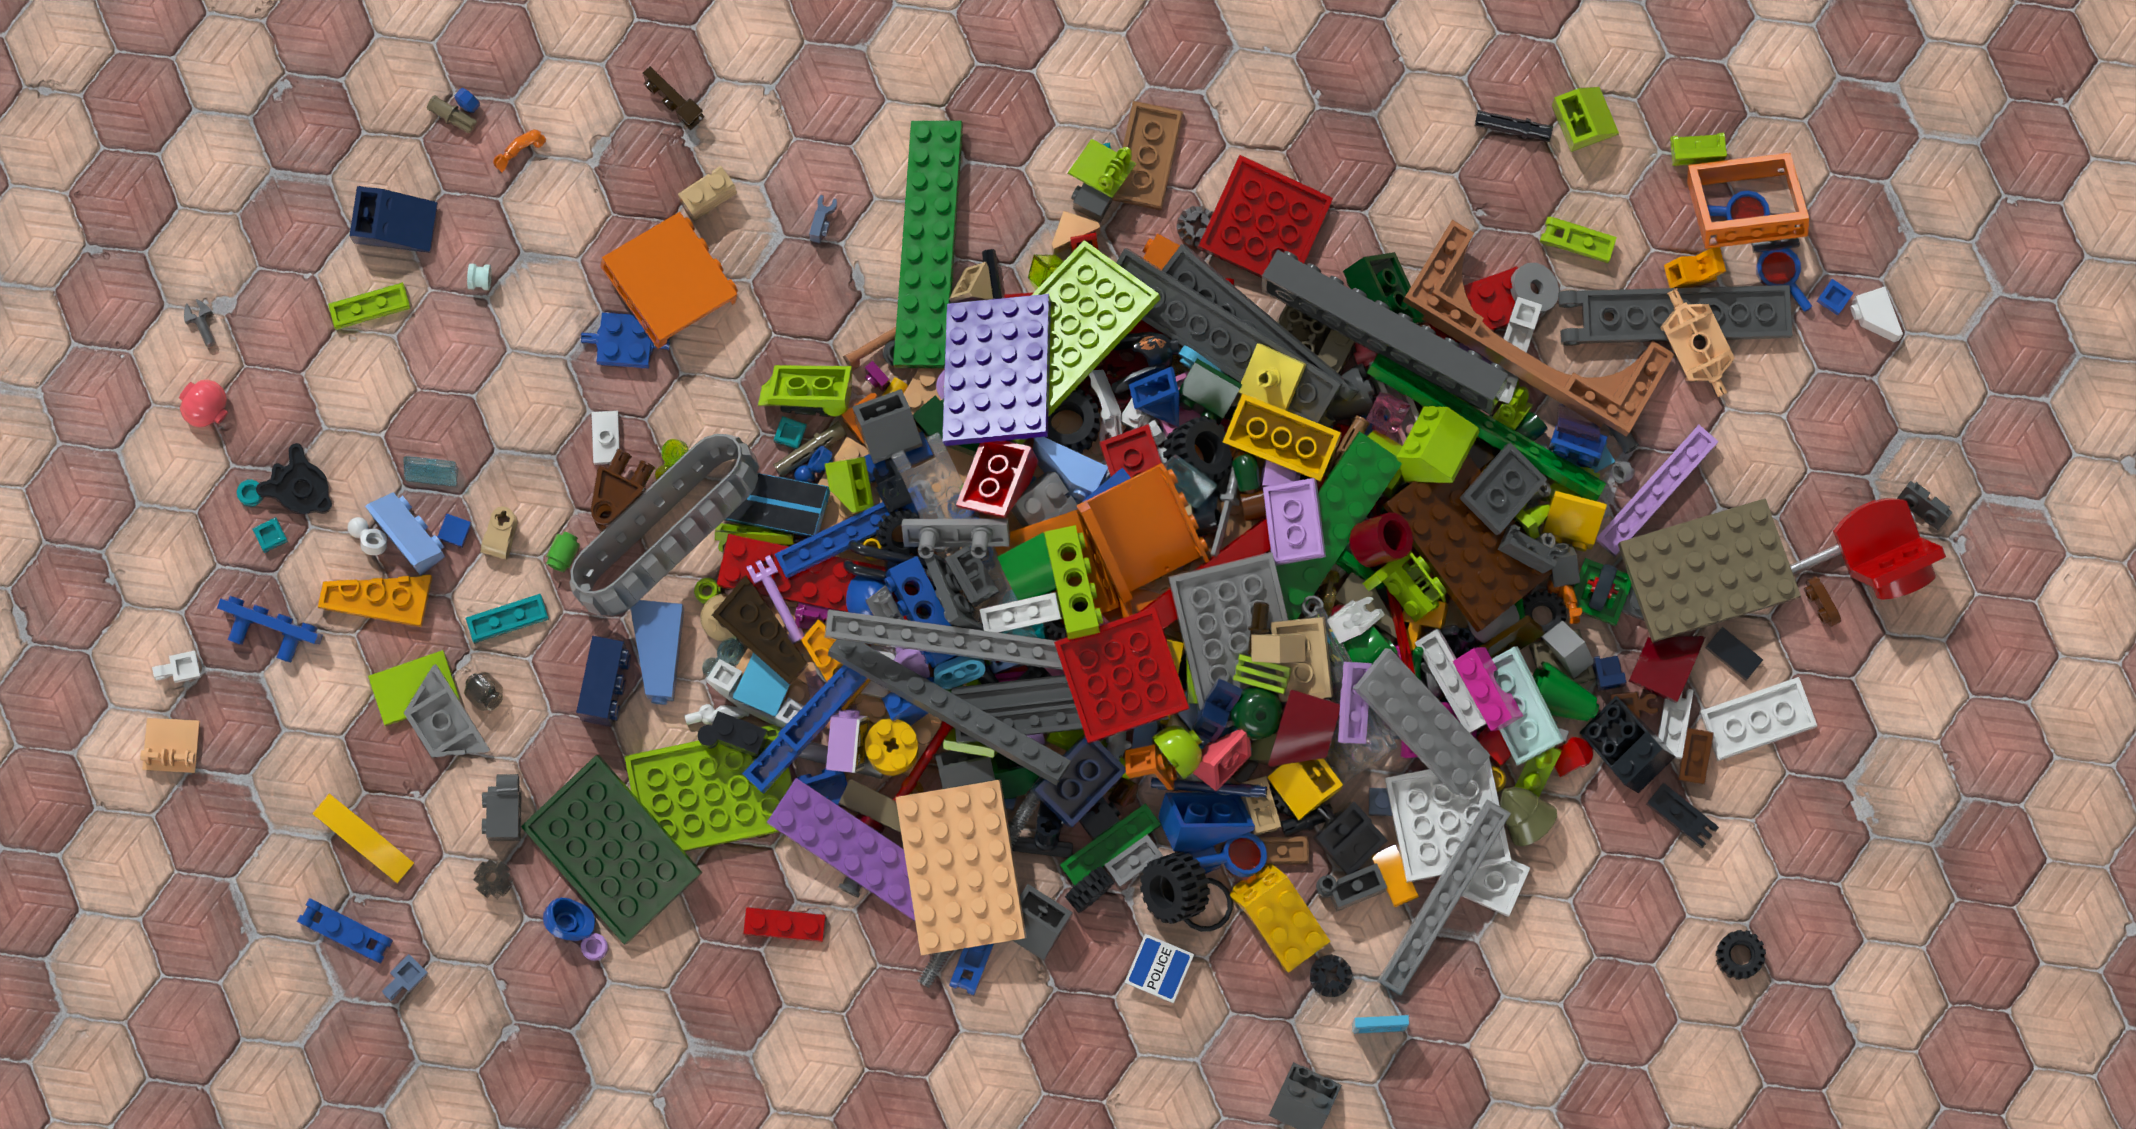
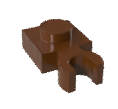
M1638 691L1611 694V700L1618 696L1639 718H1641L1640 710H1644L1649 714L1659 711V708H1650L1648 706L1649 699L1657 698L1655 693H1649L1642 699H1639Z

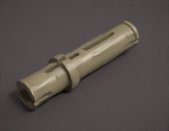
M839 421L819 434L817 432L813 435V439L777 463H774L773 465L780 476L784 478L785 475L804 464L819 447L824 446L829 450L828 447L847 436Z

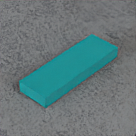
M541 593L465 618L474 644L549 620Z

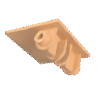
M147 718L144 750H141L140 760L143 761L142 770L195 773L200 721Z

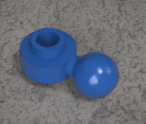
M824 446L819 447L810 458L808 465H802L796 469L794 474L795 480L813 483L815 472H826L825 463L833 462L831 458L832 452Z

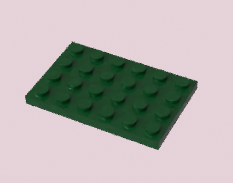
M595 755L521 826L624 945L628 944L703 873L600 755Z

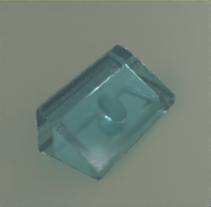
M1174 455L1163 464L1167 470H1173L1178 480V483L1175 484L1177 492L1182 491L1187 502L1195 508H1198L1217 486L1213 481L1177 455Z
M405 456L403 459L404 478L406 481L456 486L459 467L455 461Z

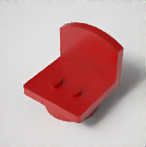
M1884 498L1863 504L1846 515L1833 530L1850 577L1871 586L1876 598L1881 600L1902 597L1927 586L1936 578L1932 564L1946 557L1942 546L1920 537L1908 503L1903 499Z

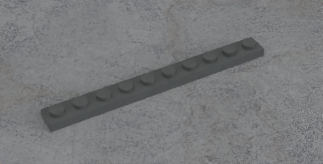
M836 639L828 651V656L1055 785L1058 784L1070 766L1071 761L864 643Z

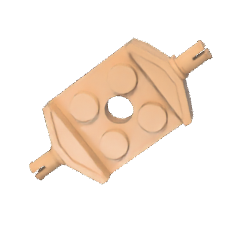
M1677 288L1668 292L1667 294L1674 306V311L1660 329L1665 332L1686 375L1685 380L1709 381V383H1712L1717 397L1726 394L1727 391L1720 378H1722L1723 372L1731 365L1735 357L1709 304L1683 303ZM1696 335H1701L1706 340V345L1702 350L1695 348L1693 344V339Z

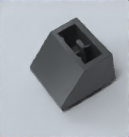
M902 389L852 407L856 425L873 464L923 446L911 409Z
M957 751L935 754L943 789L995 780L990 757Z
M1027 884L1020 895L1027 938L1012 941L1044 961L1073 917V912Z
M1293 1062L1269 1116L1296 1129H1322L1342 1085Z

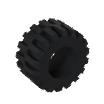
M1079 388L1078 391H1073L1048 417V437L1045 438L1080 454H1083L1084 449L1089 450L1092 447V442H1096L1100 430V415L1097 404L1092 402V397L1089 394L1085 396L1084 391ZM1071 410L1081 416L1083 424L1074 433L1062 434L1053 428L1051 424L1052 418L1060 411Z
M1207 417L1193 418L1173 429L1166 437L1168 440L1164 442L1163 446L1166 449L1163 452V458H1167L1165 465L1173 470L1180 484L1186 483L1187 487H1196V489L1206 487L1226 476L1232 468L1233 462L1231 460H1233L1229 449L1230 445L1223 443L1226 435L1225 427L1222 424L1217 425L1216 420H1208ZM1195 445L1201 450L1204 461L1197 455Z
M1175 852L1154 859L1144 867L1142 871L1144 875L1140 878L1142 883L1140 890L1144 896L1143 901L1148 906L1147 909L1150 913H1154V917L1157 920L1161 919L1163 923L1174 924L1199 915L1206 909L1205 905L1208 904V895H1210V888H1208L1209 880L1205 876L1204 868L1200 867V862L1197 859L1193 860L1191 854Z

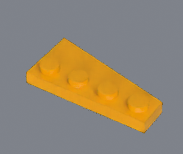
M422 575L419 577L402 576L388 579L371 578V580L323 581L318 608L422 627L432 575Z

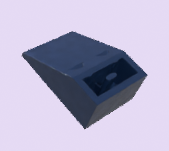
M357 186L349 236L354 244L430 253L438 202L380 188Z

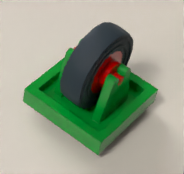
M1585 558L1579 572L1580 583H1576L1573 588L1578 602L1577 608H1582V614L1616 626L1631 587L1629 575L1611 565H1603Z

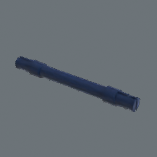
M1152 777L1151 788L1167 791L1183 790L1266 798L1268 790L1267 786L1224 783L1218 791H1215L1203 781L1179 780V778L1174 780V790H1168L1159 778Z

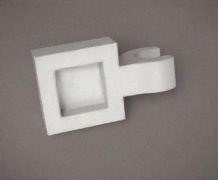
M196 651L169 656L170 664L152 667L156 681L173 676L175 683L201 678Z

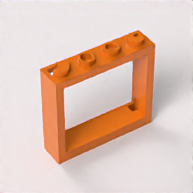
M1791 153L1688 165L1687 184L1705 249L1808 236L1809 215ZM1785 175L1796 212L1711 222L1702 185Z

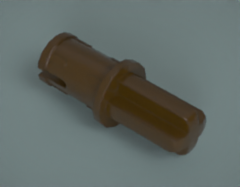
M1255 602L1253 605L1251 626H1248L1250 637L1247 654L1251 655V634H1266L1269 632V628H1267L1269 604L1266 602Z

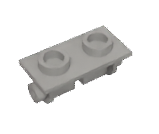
M884 586L865 600L874 616L905 620L900 614L887 586Z

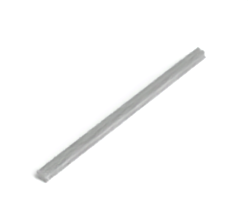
M1031 790L1027 793L1028 796H1025L1026 799L1022 801L1023 805H1020L1021 807L1017 810L1018 813H1015L1016 816H1013V822H1010L1011 825L1009 824L1011 845H1015L1013 841H1017V836H1020L1019 833H1022L1020 830H1023L1022 827H1025L1024 824H1027L1025 821L1030 819L1029 816H1032L1031 813H1034L1032 810H1035L1034 807H1037L1035 804H1039L1037 801L1040 802ZM945 951L932 954L934 957L931 956L930 962H927V968H924L925 971H922L924 974H920L922 977H919L917 981L930 988L929 985H932L931 982H934L933 979H936L934 976H937L936 973L939 974L938 971L941 970V965H944L943 962H946L945 959H948L946 956H949L948 953L951 952Z

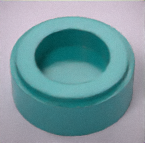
M248 479L239 484L237 497L243 505L253 507L260 504L264 497H260L256 492V487L259 484L257 481Z

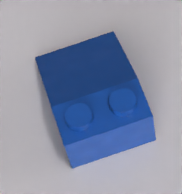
M1207 792L1165 793L1158 815L1173 852L1200 851L1254 831L1255 828L1242 798L1239 795L1232 794L1222 795Z

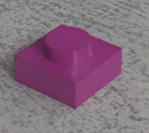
M871 361L865 366L867 374L865 379L874 389L879 387L884 392L890 384V379Z

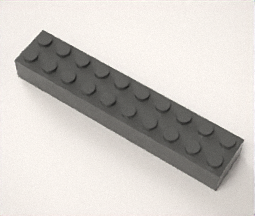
M1277 250L1262 275V292L1369 350L1382 354L1432 384L1490 415L1506 389L1508 374L1502 366L1496 363L1489 364L1483 361L1482 356L1472 350L1467 352L1459 348V344L1450 338H1445L1444 340L1437 336L1436 332L1425 325L1420 327L1413 323L1412 318L1403 313L1398 315L1392 312L1387 304L1378 300L1374 302L1366 298L1367 295L1357 288L1352 290L1344 286V282L1335 276L1327 277L1315 265L1310 263L1305 265L1298 261V257L1291 252L1285 251L1283 253Z

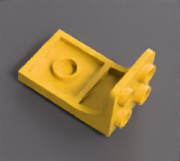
M1273 864L1264 865L1257 874L1247 880L1240 881L1230 892V897L1247 914L1284 970L1288 973L1331 942L1289 878Z

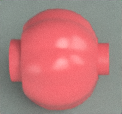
M200 380L196 384L190 382L179 396V399L182 400L180 406L181 415L192 426L206 427L214 422L220 424L228 413L225 410L226 393L215 381Z

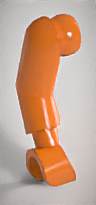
M533 129L516 137L504 150V154H498L493 159L494 166L502 173L509 160L516 157L521 149L531 144L536 148L543 146L546 142L545 136L541 134V131Z
M1549 580L1547 584L1548 593L1552 594L1553 592L1564 599L1565 606L1570 612L1569 624H1579L1582 608H1577L1578 602L1573 587L1571 585L1554 587L1551 580Z

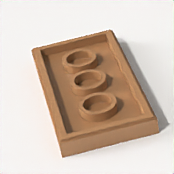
M1133 101L1123 147L1131 149V160L1136 165L1114 195L1113 201L1162 211L1183 111Z

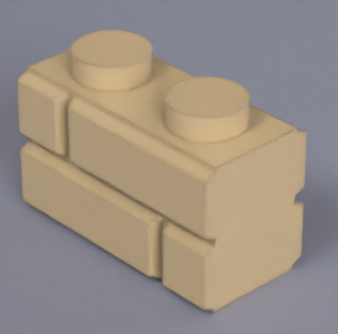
M719 166L712 171L711 175L707 174L678 193L680 202L695 222L736 195L737 191L723 167Z

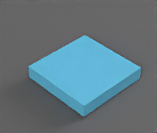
M1409 1015L1357 1017L1352 1022V1033L1403 1032L1409 1026Z

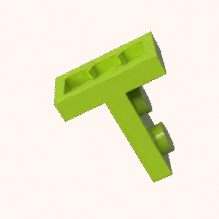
M1410 551L1404 558L1385 564L1362 584L1368 591H1371L1383 582L1388 591L1402 605L1405 612L1416 622L1430 612L1434 606L1402 567L1411 558L1410 554L1412 552Z

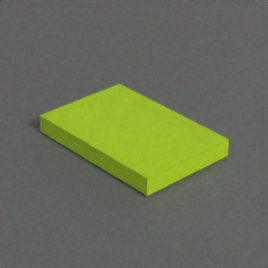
M443 650L368 676L385 726L407 719L404 711L435 664H437L460 701Z

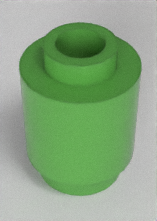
M563 532L562 535L557 534L546 556L548 558L546 564L555 570L565 573L566 569L570 568L580 548V544L577 542L578 538L568 532Z

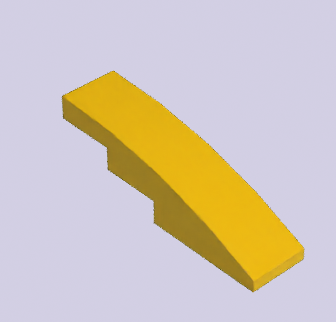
M328 794L313 811L312 814L396 883L400 881L414 864L413 861L331 794Z

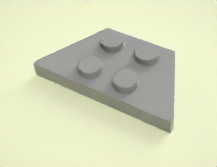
M437 664L433 665L404 711L405 716L430 756L443 757L490 751L487 743Z

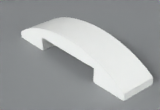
M1517 297L1504 339L1527 353L1542 304ZM1505 371L1508 374L1507 384L1499 401L1509 403L1512 399L1518 377Z
M721 659L718 660L706 679V682L717 692L741 709L781 728H784L804 707L788 697L786 701L783 700L779 713L774 717L734 700L733 693L740 683L742 671Z

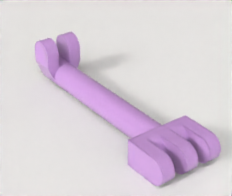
M769 555L765 557L766 563L769 565L768 568H764L761 560L756 562L760 570L759 573L756 574L751 565L746 568L754 584L762 580L789 632V637L795 644L805 635L802 629H799L771 576L777 573L778 570Z

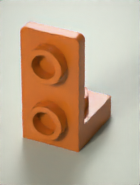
M1155 744L1125 750L1126 775L1129 778L1155 774L1168 790H1174V780L1177 779L1176 768Z

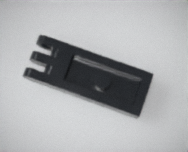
M1664 782L1646 803L1647 806L1700 848H1703L1706 843L1699 838V835H1702L1707 840H1710L1712 834L1705 828L1708 827L1714 832L1719 829L1714 822Z

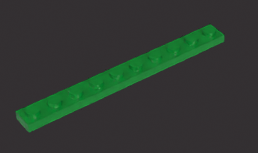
M1378 353L1367 373L1377 381L1389 385L1400 394L1417 401L1423 407L1450 408L1477 426L1480 431L1478 437L1487 441L1491 446L1502 450L1511 442L1542 474L1555 480L1559 485L1578 493L1582 498L1593 501L1599 499L1606 482L1382 354Z

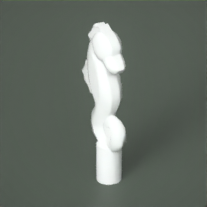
M705 704L700 707L698 712L685 715L687 725L698 722L711 725L718 711L738 719L745 716L748 717L750 713L738 706L721 705L714 710L713 706Z

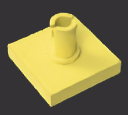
M1257 343L1241 381L1242 387L1239 393L1246 394L1287 411L1307 364Z

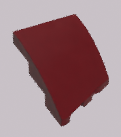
M1677 636L1653 643L1651 637H1647L1628 682L1677 703L1706 637Z
M1291 689L1268 766L1274 767L1327 758L1339 717L1340 704Z

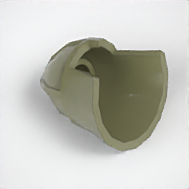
M1512 787L1504 789L1502 792L1500 806L1511 813L1505 824L1509 830L1512 842L1516 846L1530 845L1548 833L1557 818V809L1553 805L1543 801L1527 789Z

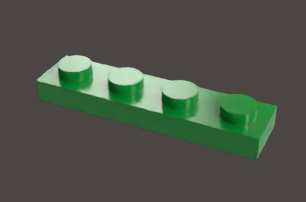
M1145 803L1062 862L1060 867L1071 883L1076 886L1091 871H1094L1099 866L1103 868L1106 863L1147 834L1149 835L1158 829L1161 824Z

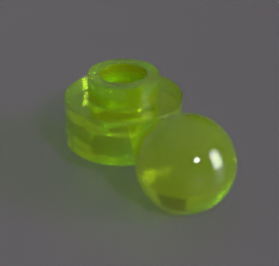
M669 439L665 442L661 452L665 463L656 469V481L689 451L684 441Z

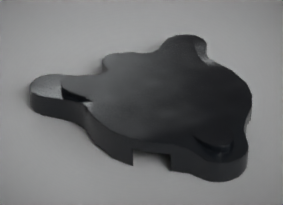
M299 443L292 444L288 450L289 464L287 466H283L280 463L274 464L272 466L271 478L257 485V494L260 497L276 499L285 509L295 514L305 515L315 512L325 514L329 512L332 507V501L329 498V487L325 474L317 466L308 462L304 455L303 447Z

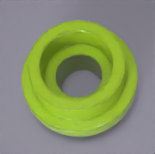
M712 578L699 580L694 588L695 597L703 604L721 592L720 587L717 586V581ZM706 587L712 589V593L708 596L703 594V590Z

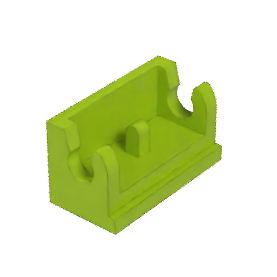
M1724 133L1704 136L1670 137L1672 166L1724 161L1727 157Z

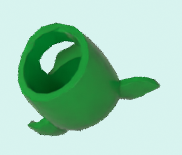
M1373 625L1364 633L1342 643H1339L1336 637L1332 641L1333 652L1338 656L1345 657L1347 662L1373 664L1385 648L1391 649L1399 657L1392 642L1379 633Z

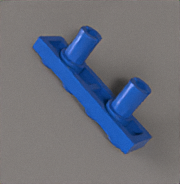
M229 596V599L220 598L217 609L234 614L233 617H235L228 637L229 641L243 645L250 623L256 622L283 632L284 638L276 658L290 663L299 641L305 640L313 644L321 643L323 634L316 632L318 629L316 626L304 622L302 626H298L292 623L293 618L279 613L277 617L268 615L269 609L255 604L253 609L243 605L244 600Z

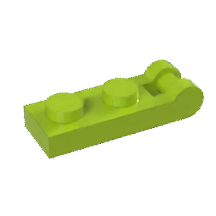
M1547 217L1545 222L1546 230L1545 233L1541 234L1539 241L1541 244L1554 246L1609 263L1617 237L1558 218ZM1556 230L1564 231L1562 238L1555 236Z

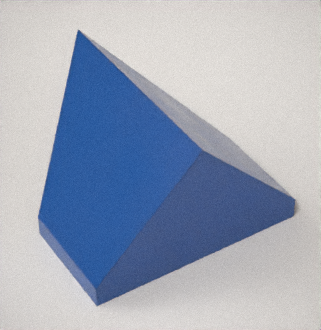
M1173 367L1129 384L1135 409L1179 427V390Z

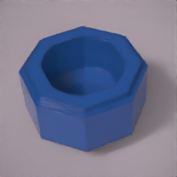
M461 88L454 95L457 104L469 113H474L480 106L479 100L464 88Z

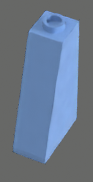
M639 600L630 609L645 694L648 699H652L651 703L666 705L667 701H674L684 606L677 603Z

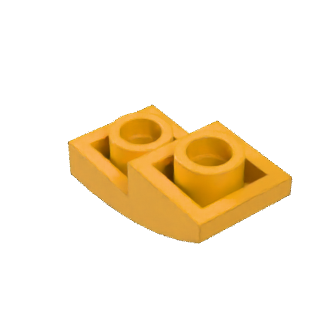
M1395 845L1371 856L1374 864H1378L1394 907L1419 897L1413 883L1406 882L1402 859Z

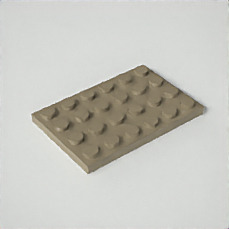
M1766 498L1618 543L1652 643L1795 600L1801 596Z

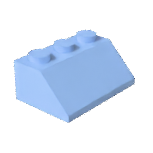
M393 492L365 506L373 519L420 576L445 557L441 551L444 545L435 535L430 537L425 530L428 526L419 515L416 518L413 517L409 512L412 506L403 495L398 498Z

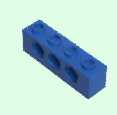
M917 556L890 568L886 572L885 584L891 593H895L898 599L896 605L903 617L906 616L908 621L952 626L946 620L944 609ZM904 585H914L917 589V594L914 596L908 595L904 590ZM920 607L925 608L929 614L928 619H920L916 614V609ZM920 651L921 655H924L926 659L924 660L925 663H930L932 669L941 663L958 657L956 655Z

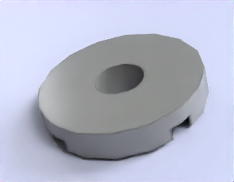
M1527 263L1516 269L1511 277V294L1515 302L1517 297L1542 304L1540 314L1554 307L1558 300L1559 287L1555 276L1547 267L1539 263ZM1531 283L1537 286L1538 294L1531 290Z

